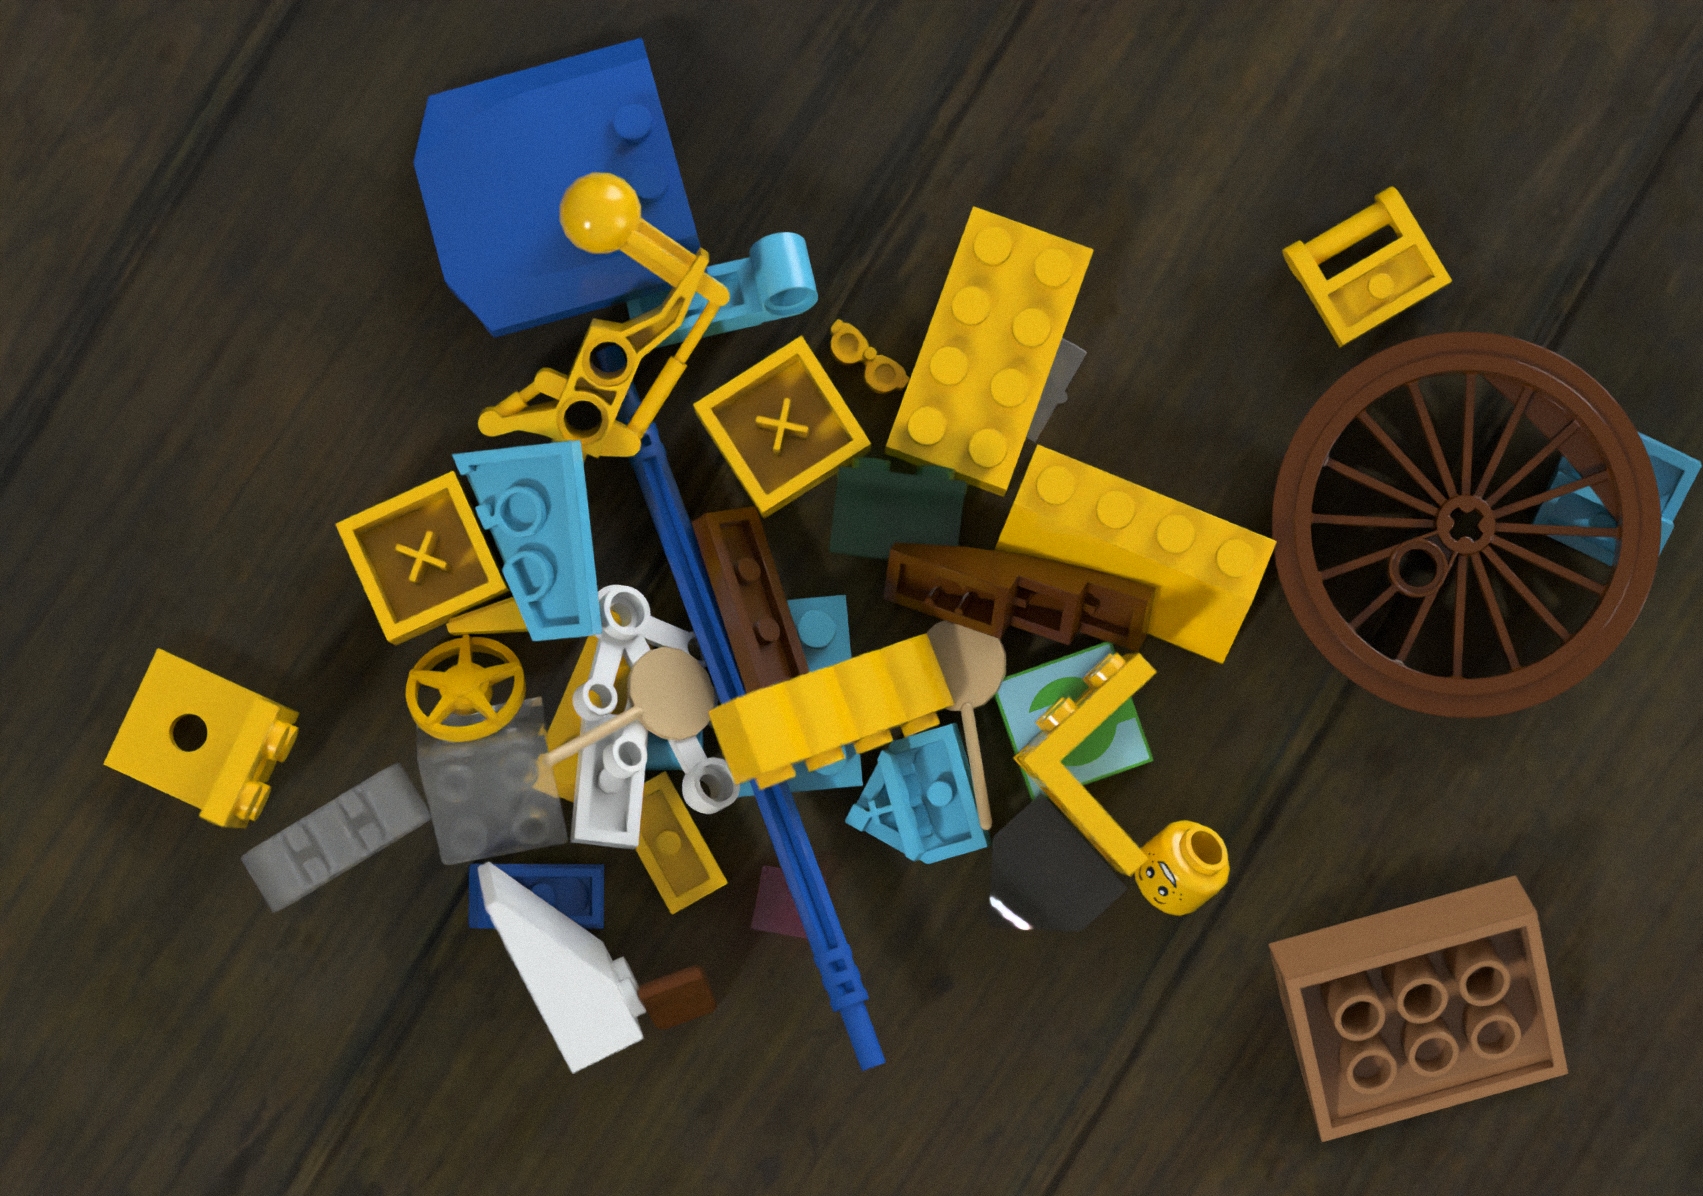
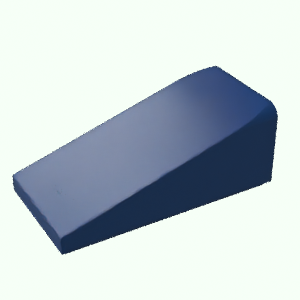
M470 864L469 927L496 928L485 907L477 868L483 864ZM493 864L581 927L604 929V864Z

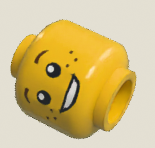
M1187 820L1170 823L1140 849L1149 859L1135 871L1136 882L1144 897L1164 913L1177 916L1192 913L1216 895L1228 881L1230 867L1227 848L1215 831L1199 823Z

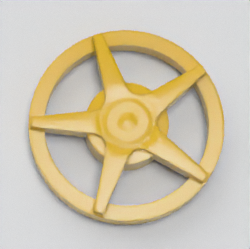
M469 634L463 635L462 638L442 643L427 652L416 663L414 668L410 670L406 684V702L416 724L427 734L452 742L477 740L500 730L517 714L526 693L525 674L515 653L498 641L484 637H470ZM472 652L488 653L502 659L506 663L483 668L473 663ZM459 654L458 664L452 666L446 672L430 671L441 661ZM514 676V687L510 698L496 713L489 703L493 696L492 685ZM421 684L439 689L442 697L429 717L418 706V691ZM479 712L486 718L482 722L468 726H447L441 724L451 713L471 715Z

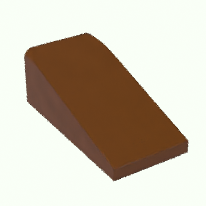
M699 963L640 985V989L637 990L640 1001L657 1028L663 1030L712 1013L717 1007L705 969Z

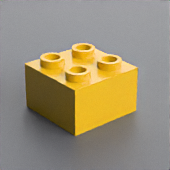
M802 335L693 404L698 418L763 519L871 451V442Z
M454 471L335 524L386 639L394 645H399L449 622V619L469 613L512 594L464 484Z

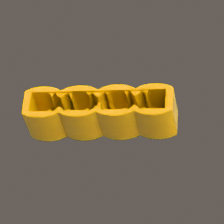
M925 633L804 674L783 683L749 693L707 712L735 785L756 779L759 790L796 777L793 765L805 761L808 771L812 772L845 759L841 747L853 743L858 755L892 742L893 738L890 730L899 726L904 737L940 724L936 712L953 706L954 702L929 637Z

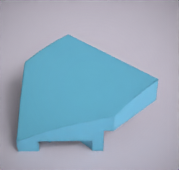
M957 723L892 741L887 750L881 751L877 759L879 762L856 804H853L844 821L861 832L865 831L903 852L905 857L912 861L921 860L926 864L992 846L988 830L982 829L979 823L971 770Z

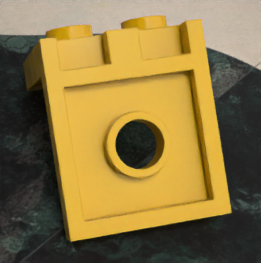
M158 648L103 764L201 809L202 811L199 816L222 827L246 828L250 820L255 822L265 807L272 787L264 782H268L277 761L283 763L290 753L299 728L292 724H295L300 713ZM186 715L199 716L207 727L205 743L199 749L192 752L180 749L173 737L176 723Z
M1116 652L1114 655L1111 653L1106 655L1085 674L1082 680L1089 688L1075 701L1070 697L1066 699L1061 697L1034 722L1042 731L1023 747L1013 759L1115 871L1130 877L1149 858L1060 762L1156 673L1139 653L1124 654L1121 657Z

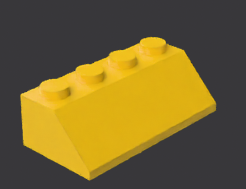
M1037 444L994 551L1028 555L1093 569L1154 587L1156 589L1147 634L1223 664L1253 602L1277 541Z

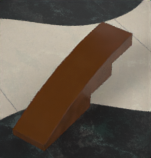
M895 542L890 548L883 599L1002 639L1011 625L1066 645H1070L1076 634L1081 632L1138 652L1147 636L1156 588L1093 569L1028 555L964 546Z

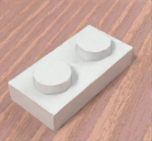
M607 714L597 721H588L581 718L580 735L617 715ZM620 729L578 751L570 842L625 849H635L638 847L645 766L632 776L620 779L612 776L606 770L603 763L604 749L608 744L618 739ZM647 733V737H646V741H645V745H644V746L646 747V750H647V742H648V733ZM619 747L621 761L631 766L632 759L630 754L625 749Z

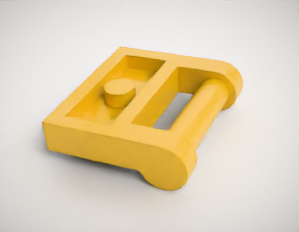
M1393 186L1375 195L1376 202L1316 238L1305 244L1298 240L1282 250L1289 268L1303 285L1340 348L1452 282L1405 201ZM1388 224L1394 229L1399 239L1331 279H1325L1318 267L1319 264Z

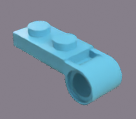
M790 232L771 234L761 238L752 245L749 251V258L706 267L708 275L728 288L730 299L726 305L720 307L701 338L794 316L813 307L818 300V293L805 239L796 233ZM671 289L626 301L630 319L660 306ZM695 292L681 326L655 348L684 342L709 300Z

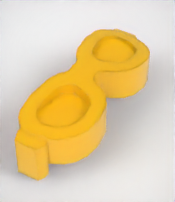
M837 319L830 328L832 336L830 351L836 361L845 366H852L859 362L863 363L866 367L864 372L865 383L871 390L877 393L886 394L894 390L902 391L906 387L910 378L906 375V371L902 366L887 356L877 355L876 349L869 347L867 340L853 325L843 323L840 319Z

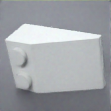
M487 862L477 867L485 907L572 1073L643 1039L637 1016L647 1011L640 1001L637 990L640 988L624 956L613 961L603 941L492 863Z

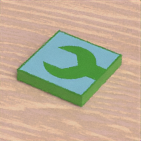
M1111 642L1101 643L1004 678L999 691L994 696L1015 755L1042 731L1034 722L1061 697L1065 699L1070 697L1075 701L1089 688L1082 678L1109 653L1115 654ZM1131 696L1060 761L1082 786L1154 761ZM1020 767L1032 803L1049 798Z

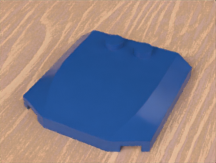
M642 37L428 96L413 164L443 277L452 293L474 313L494 338L673 288L669 283L620 250L610 254H591L577 248L565 236L559 221V205L565 190L577 178L596 172L611 173L624 179L637 194L641 204L642 219L693 254H696L701 246Z

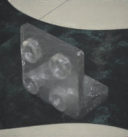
M542 696L525 699L519 711L510 722L495 733L477 740L465 742L445 741L427 734L417 725V761L441 859L445 865L554 846L567 842V828L553 766H545L542 761L543 756L549 753L547 717ZM506 703L493 705L492 708L497 713ZM479 712L471 715L451 713L441 724L447 726H468L482 722L486 718Z

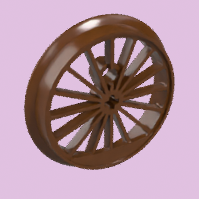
M1449 332L1412 339L1371 356L1344 374L1318 399L1298 427L1280 468L1273 500L1272 540L1277 541L1274 547L1276 567L1285 596L1296 619L1316 648L1341 673L1370 693L1410 710L1444 717H1488L1520 711L1556 697L1590 675L1619 646L1639 616L1653 583L1661 543V506L1654 470L1637 430L1621 406L1593 377L1564 357L1525 340L1484 332ZM1451 374L1465 376L1460 495L1457 494L1417 384L1419 380ZM1480 375L1515 407L1471 496L1476 376ZM1400 387L1408 388L1448 500L1367 414L1366 408L1395 389ZM1523 414L1550 442L1483 501L1482 497ZM1354 419H1358L1436 503L1438 508L1331 459L1329 451L1349 423ZM1556 449L1582 478L1491 510L1493 505ZM1326 467L1425 513L1431 516L1433 520L1313 514V496L1321 468ZM1590 487L1617 525L1615 528L1496 523L1495 520ZM1454 509L1462 515L1474 511L1480 518L1474 526L1475 531L1479 535L1474 542L1467 536L1458 540L1451 537L1449 531L1455 523L1450 514ZM1311 524L1431 529L1432 532L1319 572L1313 553ZM1494 532L1614 538L1616 542L1615 553L1608 579L1604 585H1601L1496 536ZM1489 544L1598 595V601L1574 633L1569 634L1490 548ZM1408 551H1424L1434 562V576L1423 587L1408 585L1399 574L1400 559ZM1479 552L1561 640L1557 648L1524 667L1519 665ZM1467 556L1471 561L1509 666V671L1505 674L1477 679H1465L1462 677ZM1455 557H1457L1451 676L1445 678L1410 669L1404 665V661L1439 588L1445 581ZM1389 558L1387 575L1391 585L1349 623H1346L1333 605L1322 582ZM1397 592L1414 598L1424 596L1394 660L1379 653L1355 633V630Z

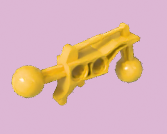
M592 172L577 178L565 190L559 205V221L565 236L577 248L591 254H610L620 250L669 283L673 288L660 306L624 323L593 318L568 375L551 368H542L536 373L534 382L520 392L515 391L498 405L483 409L478 420L480 431L490 437L521 430L552 438L551 443L581 440L583 464L588 454L598 458L599 456L630 457L638 453L643 435L686 369V361L720 307L726 305L730 299L728 288L704 272L709 262V253L700 247L697 253L693 254L642 219L641 204L637 194L624 179L611 173ZM695 292L709 300L675 356L671 355L628 425L615 420L641 359L681 326ZM608 341L617 343L626 352L627 362L621 369L615 372L601 371L591 361L590 353L595 346ZM540 392L557 399L532 406L527 404L528 401ZM576 401H589L598 407L602 419L597 426L589 430H579L570 425L566 419L565 411Z

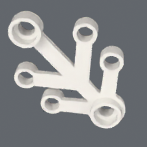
M609 585L598 591L602 634L595 635L598 638L590 675L588 681L575 690L573 706L578 715L588 721L600 720L611 713L618 701L617 692L613 684L622 654L631 670L633 664L651 650L648 644L658 648L670 647L681 649L689 654L688 643L693 644L700 653V661L698 662L703 668L707 667L694 631L687 632L650 616V607L646 598L632 587ZM610 610L615 611L620 616L622 627L614 621ZM713 687V688H714L715 708H716V707H718L717 702H718L719 698H718L717 692H716V690H715V687ZM589 690L596 692L600 696L602 701L601 708L595 707L590 702ZM627 699L625 711L631 708V705H630V702H629L628 699ZM638 719L620 728L618 739L608 744L604 749V766L616 778H628L643 769L647 763L648 755L644 745L648 730L645 729ZM710 719L708 725L714 728ZM696 736L679 741L667 739L685 773L682 782V793L686 803L691 808L704 814H713L736 800L739 795L740 784L735 785L727 761L715 757L707 758ZM619 747L625 749L630 754L632 759L631 766L621 761ZM700 780L709 786L711 791L710 798L703 792Z

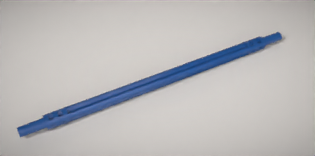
M620 345L607 347L596 354L604 372H615L626 363ZM633 379L615 420L627 425L642 402ZM652 421L641 439L640 450L634 456L628 457L631 468H634L722 705L747 695L695 532L667 460L664 444L661 443L658 436L660 433L657 425ZM756 779L750 780L752 790L814 954L815 965L820 970L822 984L831 1000L829 1003L833 1013L840 1011L861 1070L865 1071L884 1064L886 1060L864 1001L869 1000L867 990L862 985L861 974L858 966H855L851 947L845 939L787 780L759 790Z

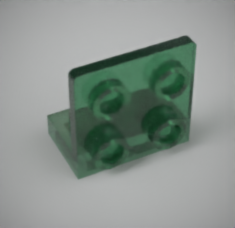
M853 457L851 467L838 466L829 553L889 560L890 548L895 542L958 546L967 482L954 480L955 469L917 465L915 475L890 472V461Z

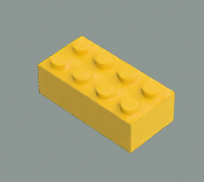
M973 206L888 438L885 454L1004 497L1094 249Z

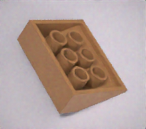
M1516 875L1268 944L1281 1001L1318 1134L1322 1142L1568 1074L1537 911Z

